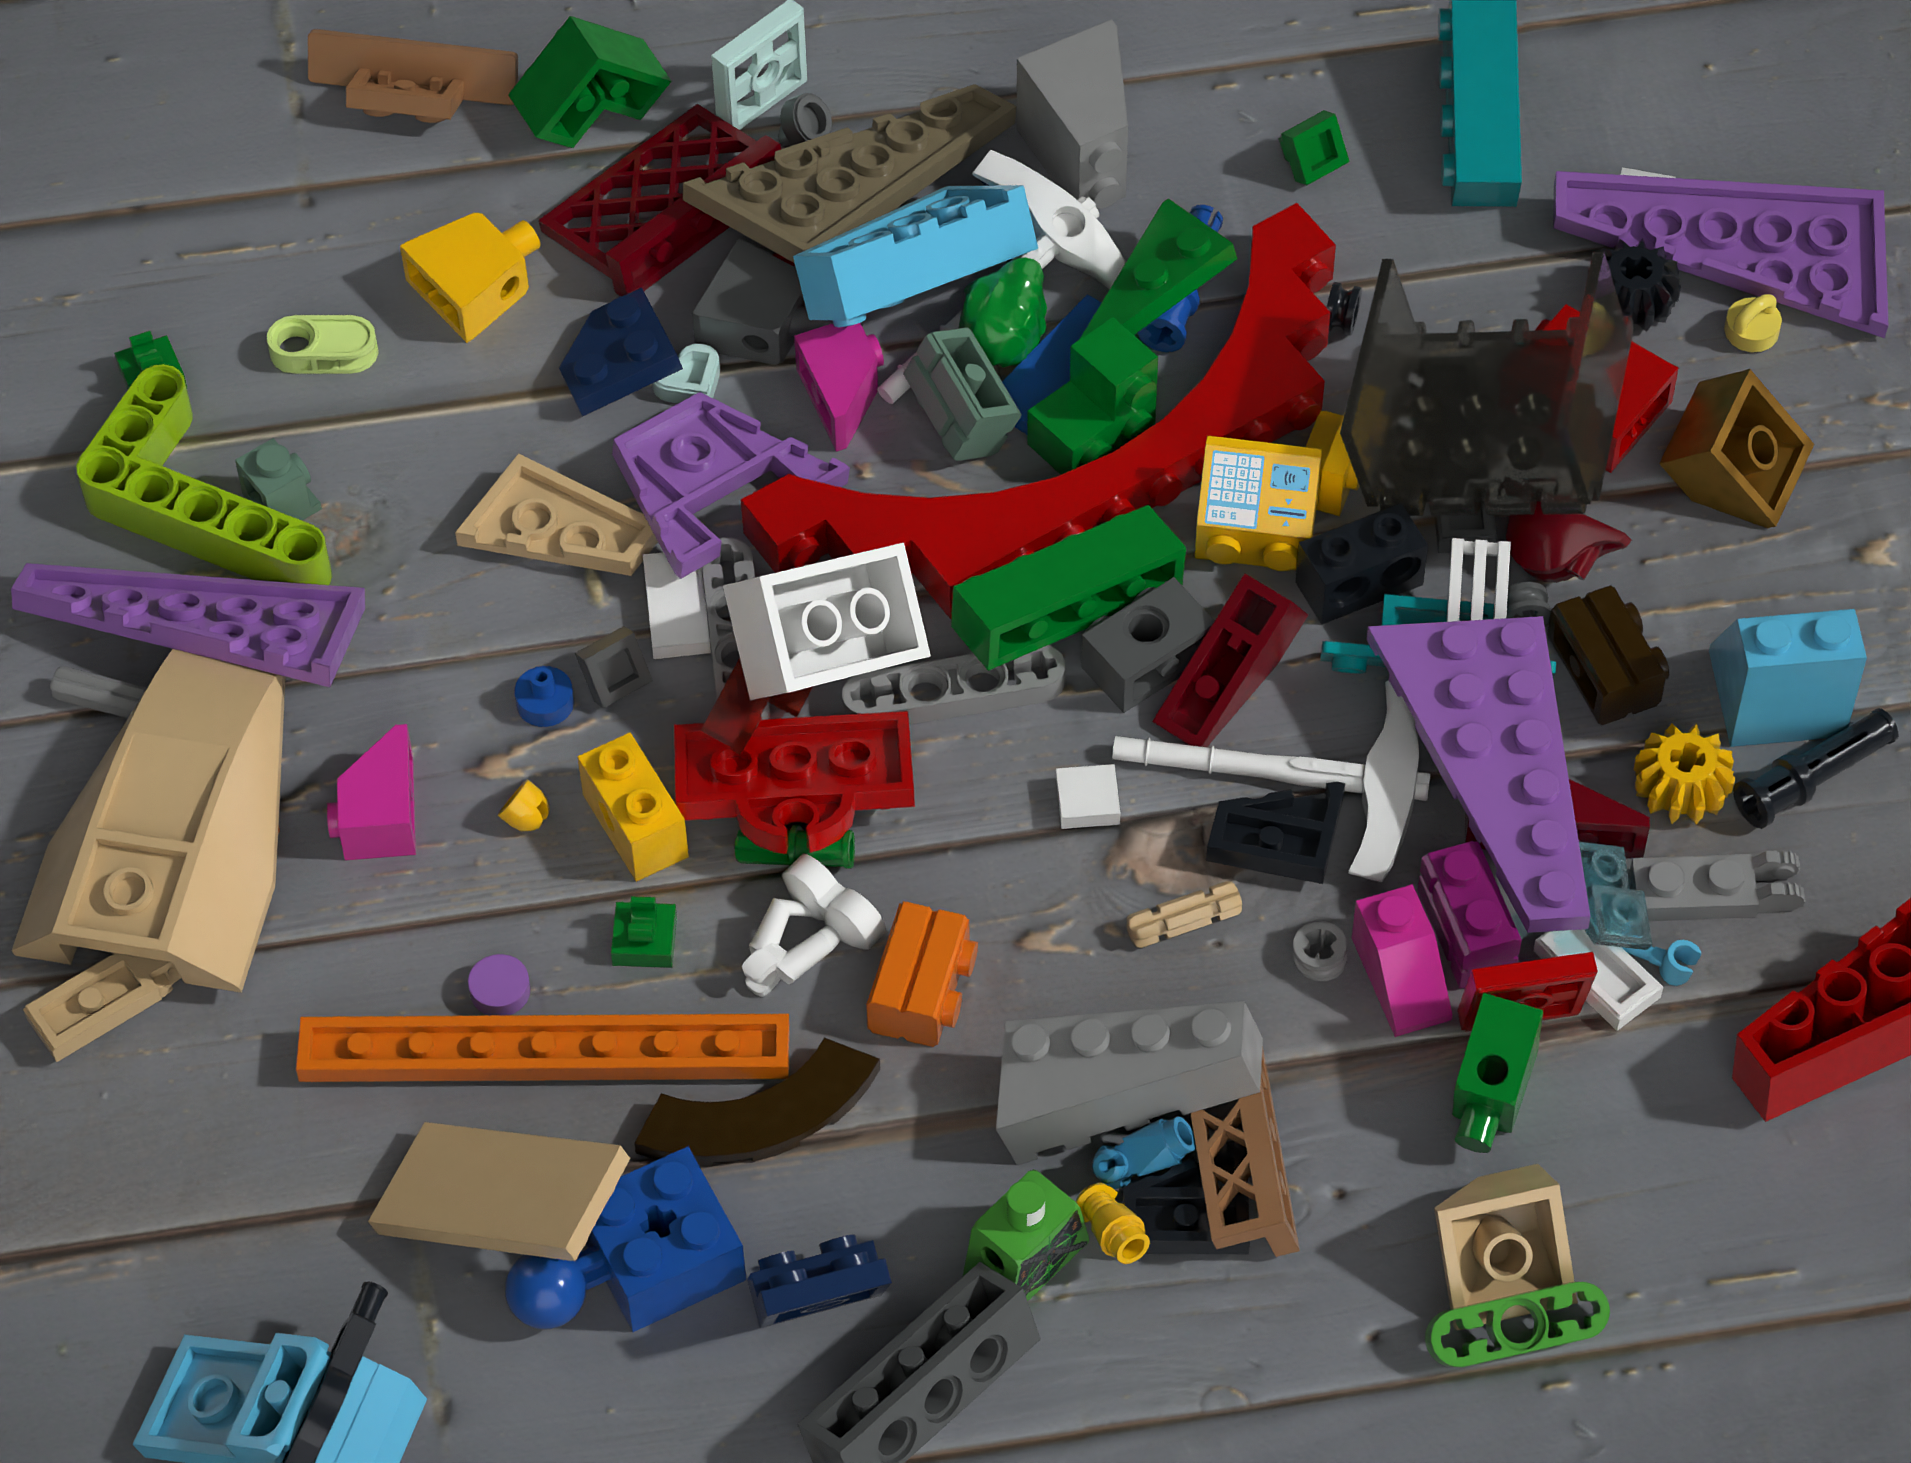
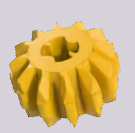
M1673 723L1665 730L1664 736L1651 732L1649 738L1645 741L1644 749L1640 750V753L1635 758L1633 770L1636 776L1634 786L1636 796L1648 798L1647 806L1649 807L1650 814L1663 809L1669 811L1668 815L1671 824L1680 817V814H1686L1697 825L1703 818L1705 811L1717 815L1719 810L1723 808L1725 798L1733 791L1735 777L1733 776L1734 771H1732L1734 763L1732 751L1720 749L1721 741L1718 733L1706 738L1701 737L1697 723L1688 730V733H1682Z

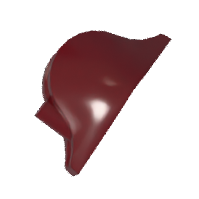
M1507 479L1505 481L1503 490L1510 504V517L1506 532V541L1511 542L1510 555L1529 575L1537 580L1550 583L1566 581L1573 577L1585 580L1597 558L1607 553L1624 549L1632 541L1626 533L1552 501Z

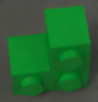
M569 16L536 60L525 71L508 96L536 138L574 148L604 109L641 120L672 80L644 39Z
M1112 316L1070 346V381L1028 410L1027 445L1062 475L1116 451L1155 425L1158 356Z

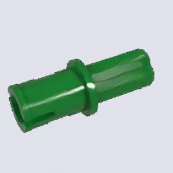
M793 824L791 830H787L788 849L786 854L775 853L755 845L741 832V829L738 830L735 838L736 861L741 864L791 866L802 854L812 856L827 867L852 869L854 864L855 836L852 830H848L839 841L811 853L807 847L806 830H803L800 824Z

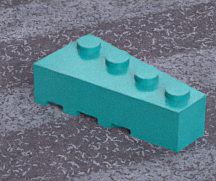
M1449 0L1448 8H1439L1438 41H1443L1444 55L1440 56L1439 88L1445 89L1446 105H1441L1440 136L1448 137L1449 153L1442 154L1441 183L1442 186H1451L1452 206L1517 207L1522 185L1517 1Z

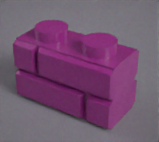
M1470 841L1430 852L1423 856L1417 891L1446 959L1451 961L1450 968L1459 989H1465L1472 969L1518 963L1517 955L1520 953L1522 939L1479 842Z

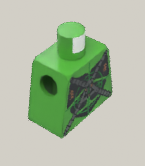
M1034 1169L1028 1171L975 1222L971 1229L963 1276L981 1262L1022 1287L1027 1301H1029L1089 1243V1235L1081 1208L1039 1171ZM1003 1264L1004 1270L997 1268L996 1265Z

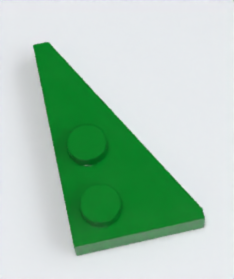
M1168 198L1160 205L1080 339L1112 316L1135 335L1236 261L1238 258L1233 243Z

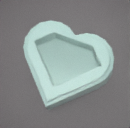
M706 344L686 346L678 355L683 369L652 384L655 395L667 402L680 403L698 392L713 398L720 376L719 355L714 348Z

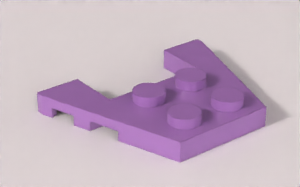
M701 392L614 438L612 455L669 564L680 579L720 557L722 541L693 515L694 513L769 471H772L779 478L792 474L801 478L842 487L848 484L850 468L835 458H832L828 464L808 454L809 445L792 437L782 441L761 431L760 421Z

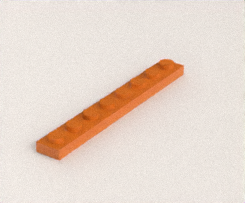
M789 1014L300 1017L296 1072L299 1082L787 1079L789 1077L790 1022Z

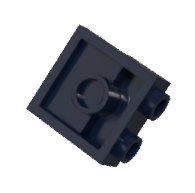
M852 1234L820 1243L821 1254L797 1260L795 1251H787L758 1260L760 1271L750 1273L747 1281L760 1328L882 1296L892 1283L886 1259L878 1260L873 1240L858 1244L856 1235Z

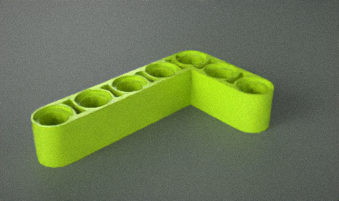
M162 364L151 366L142 371L77 462V476L86 508L90 514L100 520L252 580L329 585L332 579V571L325 536L319 528L163 467V464L191 425L193 420L192 408L184 376L178 369Z

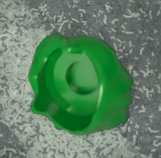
M1026 257L1017 258L1005 264L997 272L970 282L964 289L966 296L958 329L968 327L973 332L992 366L1007 367L1019 365L1040 343V337L1046 331L1045 316L1047 305L1043 293L1044 273L1040 263L1034 259Z

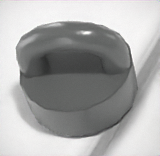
M804 93L787 100L781 109V126L778 138L781 146L785 148L829 134L832 131V119L829 109L822 99L813 93Z

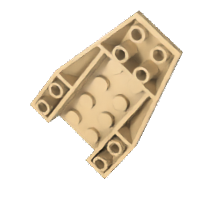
M172 649L49 842L12 948L15 956L71 965L77 947L156 959L173 962L185 984L242 993L276 886L285 676Z

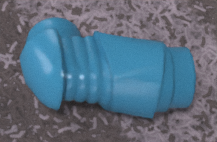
M1175 1117L1169 1121L1159 1119L1122 1138L1124 1142L1115 1147L1109 1145L1101 1146L1093 1159V1173L1097 1179L1113 1189L1123 1188L1131 1182L1132 1176L1136 1174L1140 1177L1181 1164L1182 1158L1196 1148L1194 1133L1190 1125L1182 1117Z

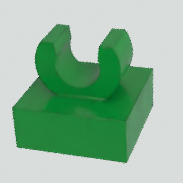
M1323 110L1281 133V137L1278 138L1284 159L1290 163L1295 182L1307 186L1350 162L1338 120L1334 113Z
M151 331L129 337L131 347L114 353L117 366L127 389L130 388L142 371L154 365L164 364L173 366L182 373L185 379V375L167 335L153 339Z
M631 896L630 902H616L611 947L612 966L672 968L677 924L676 904L656 903V897Z

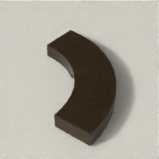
M824 1037L817 1050L800 1069L781 1083L755 1095L729 1101L701 1102L679 1099L661 1093L634 1143L636 1154L658 1160L689 1146L698 1165L702 1167H712L713 1162L751 1158L755 1162L782 1154L799 1147L801 1140L821 1130L829 1123L834 1125L849 1112L869 1089L880 1071V1058Z

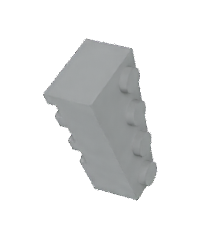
M1245 1001L1005 1021L996 1131L1015 1163L1020 1165L1038 1159L1037 1152L1063 1144L1067 1150L1090 1144V1136L1123 1126L1127 1132L1149 1125V1120L1166 1113L1179 1110L1182 1115H1186L1260 1093L1263 1037Z

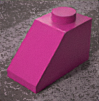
M832 323L794 335L796 370L837 452L847 449L878 392L877 367L884 365V358L876 336L874 334L867 336L861 323L847 327H834Z
M407 724L392 727L337 778V802L327 803V823L329 837L340 838L345 860L416 855L414 763Z
M1413 884L1356 900L1351 939L1394 1036H1401L1451 1021L1453 1014L1435 933Z

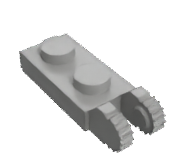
M1783 850L1782 852L1765 851L1753 858L1752 854L1632 858L1630 873L1636 918L1639 921L1754 918L1758 913L1793 912V910L1803 906V903H1806L1804 887L1796 885V883L1788 882L1782 884L1780 882L1769 883L1757 889L1756 882L1774 881L1776 879L1781 881L1782 879L1794 878V875H1798V871H1801L1799 856H1796V853H1791V851L1785 852Z

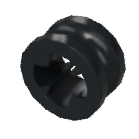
M1333 283L1326 307L1330 311L1329 331H1332L1334 327H1340L1345 335H1352L1361 302V287L1354 286L1352 290L1347 291L1342 288L1341 283Z

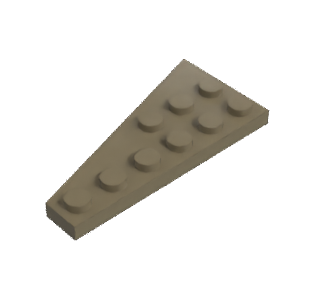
M973 84L920 102L919 112L898 119L891 113L873 118L872 127L853 134L846 127L775 151L774 161L750 169L743 162L726 168V177L706 184L701 177L684 182L683 201L794 263V255L895 210L1014 125L1017 106Z

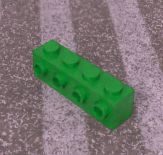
M1146 505L1127 514L1115 516L1106 523L1082 533L1070 535L1056 544L1032 554L1020 556L1013 562L980 576L970 577L963 583L953 586L951 627L989 671L1087 629L1100 617L1114 615L1130 605L1135 597L1147 588H1157L1173 577L1183 585L1186 546L1149 505Z

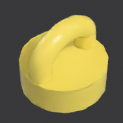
M1764 294L1757 298H1743L1734 302L1728 309L1724 327L1726 338L1733 346L1747 352H1763L1771 348L1778 341L1782 318L1779 310L1776 308V298L1771 294Z

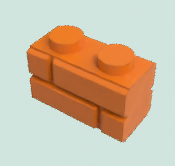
M906 901L899 903L866 1004L867 1028L872 1033L896 1039L904 1037L909 1042L934 1047L939 1043L944 1026L955 1027L962 1003V992L955 991L960 975L971 976L978 951V942L970 940L969 919L965 915L941 909L932 911L930 907Z

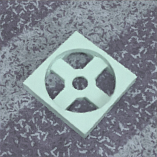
M787 0L711 55L716 116L741 130L807 82L804 8L794 0ZM786 31L788 42L773 52V40ZM752 56V63L748 70L735 79L734 68ZM769 63L765 73L757 77L761 69ZM754 90V95L744 101L737 102L745 95H747L749 92Z

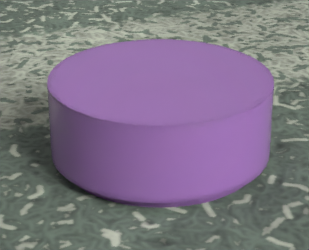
M505 954L491 955L477 962L470 971L468 978L470 997L474 1006L483 1014L512 1015L527 1003L530 996L529 976L526 967L517 958Z

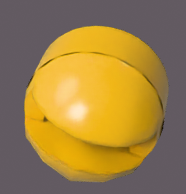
M527 779L511 795L497 816L521 832L539 829L543 820L547 819L550 811L548 798L537 786Z

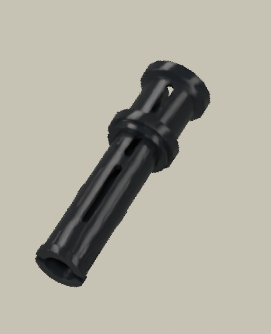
M1877 708L1868 716L1841 732L1834 734L1798 757L1795 755L1779 757L1773 761L1772 769L1754 780L1746 777L1735 783L1733 795L1739 811L1754 827L1765 828L1773 823L1775 814L1792 804L1801 806L1812 800L1816 786L1843 770L1850 768L1885 745L1895 742L1899 737L1895 721L1888 712Z

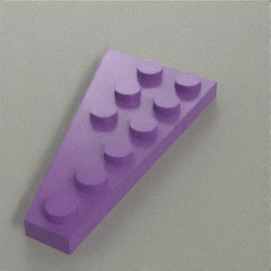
M1556 171L1553 205L1554 229L1611 248L1616 246L1619 239L1632 247L1636 246L1643 238L1646 248L1649 250L1664 246L1666 259L1677 261V268L1680 271L1756 296L1771 294L1776 298L1777 303L1885 338L1888 329L1884 190Z
M30 563L25 564L11 588L12 609L326 687H331L365 610V588Z
M1543 616L1368 626L1367 642L1374 654H1379L1389 672V682L1397 696H1402L1415 719V729L1454 800L1459 799L1468 815L1469 827L1477 842L1484 844L1497 868L1496 876L1527 933L1588 929L1591 916Z

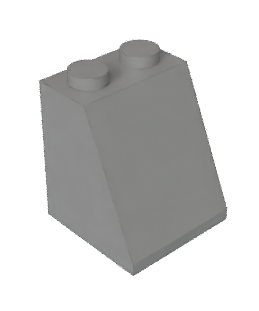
M1112 19L1017 58V131L1056 185L1071 194L1076 200L1081 196L1089 197L1096 203L1097 209L1107 208L1117 200L1126 197L1128 120L1118 29Z

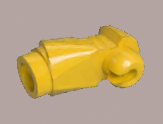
M1104 1183L1091 1184L1082 1190L1075 1201L1081 1208L1084 1222L1090 1221L1091 1231L1106 1255L1116 1257L1123 1264L1137 1261L1146 1253L1150 1244L1149 1237L1145 1234L1143 1221L1123 1203H1118L1115 1200L1118 1192Z

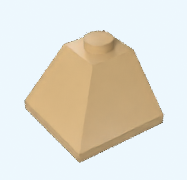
M1539 1164L1477 1177L1434 1208L1450 1309L1575 1282L1560 1185ZM1575 1292L1572 1294V1304L1578 1303L1577 1294ZM1547 1297L1540 1299V1303L1545 1311L1547 1310ZM1515 1305L1504 1312L1501 1321L1531 1313L1526 1308ZM1487 1311L1479 1313L1483 1324H1486ZM1453 1320V1327L1457 1331L1462 1330L1458 1328L1456 1321Z

